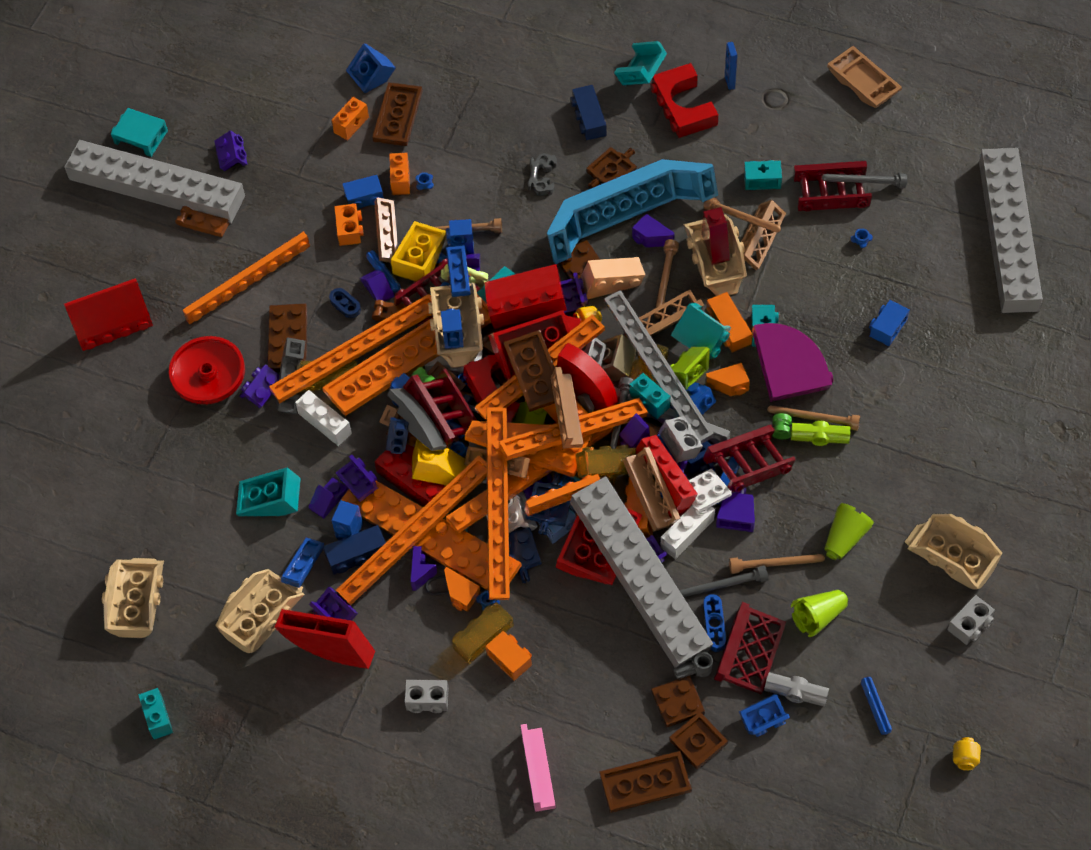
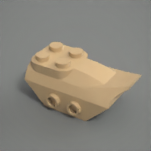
M726 214L724 216L728 228L730 261L715 265L711 263L701 235L703 220L683 224L688 237L686 238L687 246L693 252V263L698 266L704 286L709 288L716 296L725 292L729 296L737 294L742 280L747 276L743 255L745 252L743 242H739L737 226L734 227L732 220Z
M469 283L471 295L452 297L450 285L430 287L432 302L428 303L429 314H433L434 318L430 319L431 331L435 330L437 354L442 356L451 368L464 367L467 363L474 361L478 353L483 350L481 325H484L483 314H479V309L482 308L481 297H477L475 283ZM460 309L464 347L445 349L441 311Z
M932 514L926 523L917 525L905 541L909 546L908 550L923 557L931 565L944 569L951 578L971 589H980L986 583L1002 555L1000 549L981 528L972 526L963 518L952 514Z
M133 558L131 560H116L110 566L109 574L105 576L106 592L102 593L104 629L125 638H144L152 633L156 606L160 604L159 588L163 587L162 570L164 561Z
M269 569L253 573L242 582L241 587L236 592L230 594L216 623V627L229 642L246 653L255 652L275 631V624L281 609L291 610L305 595L302 593V586L297 588L282 583V576L276 575Z

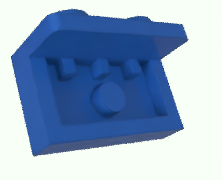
M694 382L686 390L701 415L716 402L710 387Z
M777 694L738 711L748 734L756 735V737L767 733V728L773 725L774 728L784 725L786 723L785 720L790 718L789 714L785 713Z

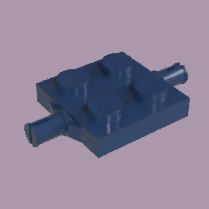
M553 473L551 483L535 482L531 497L543 495L550 489L562 488L563 486L559 485L561 474ZM567 501L530 516L526 514V520L541 523L538 533L542 535L543 532V535H546L548 525L565 527L571 503Z
M530 527L518 531L513 530L509 533V556L522 564L517 572L520 573L522 583H526L524 576L527 582L530 581L527 570L541 564Z

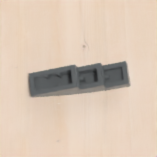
M404 388L390 389L387 396L399 405L397 413L409 423L407 430L431 451L446 449L447 445L438 428L418 401Z

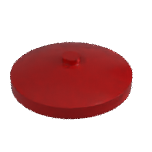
M216 336L199 337L185 343L176 351L169 365V377L174 390L183 399L196 404H213L228 398L239 388L245 375V363L240 350L229 340Z

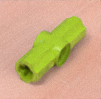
M815 421L813 424L792 423L791 440L810 441L817 446H824L828 443L849 444L850 426L829 425L825 421Z

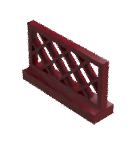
M742 601L737 610L714 679L720 682L725 680L762 694L786 621L749 607L750 604ZM750 614L758 617L760 624L752 627L748 620ZM774 623L779 625L778 632L771 634L767 624ZM763 626L767 636L758 639L754 630ZM751 632L755 641L746 644L743 634ZM769 639L773 648L765 652L761 642ZM757 644L761 654L753 657L748 647ZM744 649L749 659L740 662L736 654ZM764 657L767 666L759 670L755 660ZM751 662L755 672L747 675L742 665ZM737 667L743 676L738 679L729 676L731 670ZM758 675L761 681L760 687L752 685L749 678Z

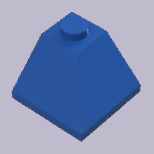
M364 43L346 71L361 90L367 93L387 82L396 67L386 56Z

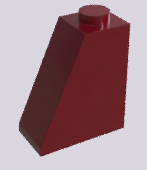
M722 207L703 211L701 235L712 265L730 261L727 221Z

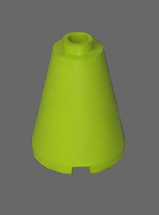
M840 503L837 507L824 548L827 552L826 555L833 560H837V558L842 559L874 524V521L865 513L861 512L860 514L855 511V507Z
M834 590L798 598L791 603V608L794 607V612L791 613L792 618L802 633L807 632L809 634L808 637H813L847 608L848 597L844 592Z

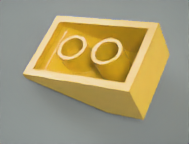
M414 221L391 258L392 274L417 282L433 271L446 239V231Z
M417 439L412 454V479L448 485L467 465H464L465 459L448 447L442 450L431 451Z

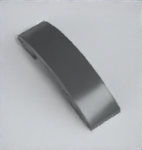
M286 338L279 380L301 368V360L304 358L305 350L304 340ZM295 394L282 403H279L277 400V410L279 412L297 414L295 402L299 399V395Z

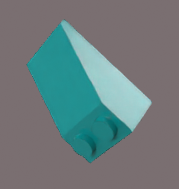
M287 467L239 481L236 515L283 516L297 512L301 478Z

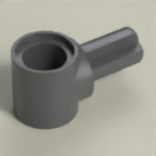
M706 652L698 653L695 658L690 659V663L674 668L675 677L681 679L693 674L696 677L710 675L713 663L712 656ZM701 662H705L708 664V666L701 667L698 664Z

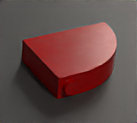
M567 343L558 354L557 367H561L562 374H571L575 399L578 400L577 396L582 393L588 394L595 407L593 412L617 405L618 399L615 387L603 368L584 351Z
M281 609L275 624L278 632L296 646L333 662L369 669L375 654V650L357 624L351 620Z

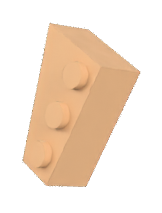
M639 257L588 261L580 277L584 285V289H581L582 293H586L589 300L615 293L619 290L623 291L640 286L645 277V272Z

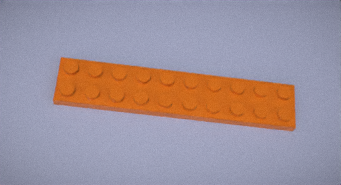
M481 298L482 308L479 309V314H483L484 325H481L482 329L492 322L489 317L487 303ZM430 319L322 387L323 392L347 416L389 389L396 377H400L403 373L409 376L419 367H423L440 355L437 354L435 330L431 331Z
M375 481L378 489L361 502L356 499L350 490L346 492L341 499L342 501L358 505L362 519L375 526L378 525L380 529L392 536L423 508L378 481ZM442 519L414 545L421 546L423 554L489 591L488 544L464 530L458 534L445 519ZM510 556L509 584L522 566L521 562Z

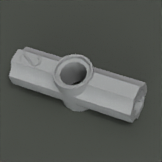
M769 672L764 691L783 695L787 700L795 703L805 701L825 707L829 688L808 683L806 679L799 676L789 678Z

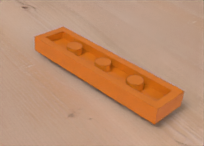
M598 474L593 476L587 475L580 481L565 484L562 488L550 489L543 495L532 496L525 503V512L527 516L570 501L573 494L600 480Z

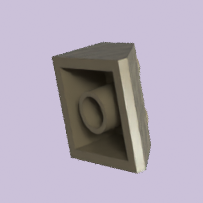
M620 334L601 341L606 345L601 367L612 381H618L622 377H629L636 352L629 339Z

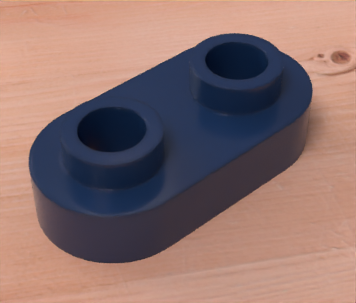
M336 288L330 292L331 304L345 317L355 318L360 314V303L346 290Z

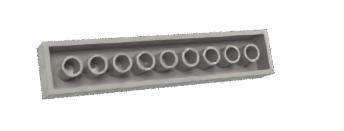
M83 140L78 141L65 165L69 180L181 210L183 206H188L192 210L228 219L230 224H232L245 198L242 183Z
M1018 148L982 149L979 167L1001 312H1039L1043 298Z
M605 476L573 494L570 501L571 505L674 668L689 663L690 659L695 658L700 652H708L713 646V642L607 477Z

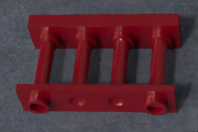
M854 161L794 165L793 180L794 182H801L803 198L798 200V211L808 212L811 210L870 207L872 193H864L863 183L855 182L857 194L846 195L845 183L837 182L839 195L828 196L826 181L822 180V175L866 176L867 162ZM818 180L821 196L810 197L808 181Z
M447 258L442 260L437 268L405 290H399L395 294L394 305L397 306L403 302L406 307L412 304L409 297L416 292L421 297L428 295L423 287L430 282L436 287H440L442 282L438 277L441 275V270L448 264ZM475 284L476 291L478 292L480 288L477 286V284ZM433 315L419 322L418 326L433 318Z
M443 369L436 377V380L424 383L418 374L413 375L403 386L428 413L447 445L446 448L456 436L466 434L472 421H478L447 369ZM439 388L443 396L432 398L427 390ZM448 403L452 412L441 414L436 405ZM457 418L462 427L451 430L446 421Z
M771 424L709 446L703 456L706 464L712 462L719 464L730 480L727 487L731 493L734 491L739 492L745 487L777 475L789 473L796 459L794 456L783 459L771 442V437L775 431ZM765 445L777 463L768 465L756 446ZM749 451L761 469L752 471L740 452ZM728 456L734 457L745 475L737 477L724 458Z

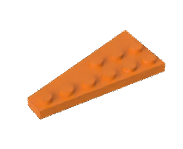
M472 421L465 434V440L487 448L486 421ZM507 423V439L550 425ZM593 434L582 437V448L563 449L562 444L521 457L529 458V463L574 478Z

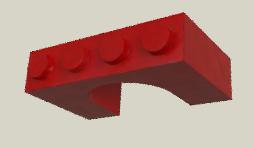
M691 63L655 74L652 78V83H650L652 92L657 95L659 106H662L664 109L665 118L670 120L671 129L673 132H676L678 138L718 125L719 114L712 101L696 107L685 108L677 105L672 100L676 94L697 87L698 75Z
M487 355L481 360L471 361L464 365L463 377L478 404L497 390L492 380V375L500 370L501 367L495 355Z
M654 435L640 440L633 455H637L644 448L650 447L681 517L691 507L698 493L659 437ZM668 510V514H669L670 519H671V518H672V515H671L670 511Z

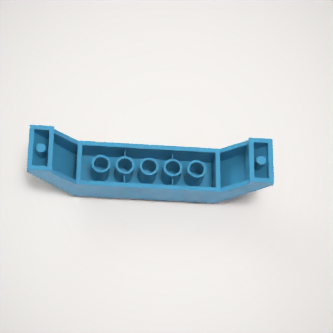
M661 159L565 199L547 232L553 262L557 264L572 258L571 253L580 239L672 200L688 199L704 202L718 196L714 166L706 163Z

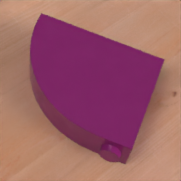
M764 323L753 326L752 333L770 402L830 389L834 382L832 372L828 371L821 351L808 336L795 328L782 324Z

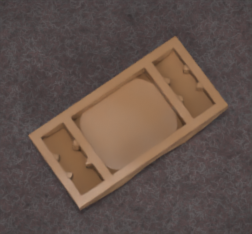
M854 46L827 65L841 84L850 87L862 102L874 108L879 107L902 90V87Z

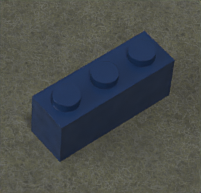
M593 85L572 89L573 96L570 97L572 107L576 109L574 111L576 120H580L579 129L581 134L585 135L586 140L607 136V125Z
M377 525L323 546V549L334 575L344 573L355 566H362L386 542Z

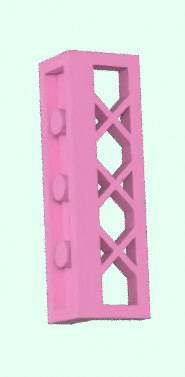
M527 724L521 725V733L535 812L555 809L542 728L528 730Z

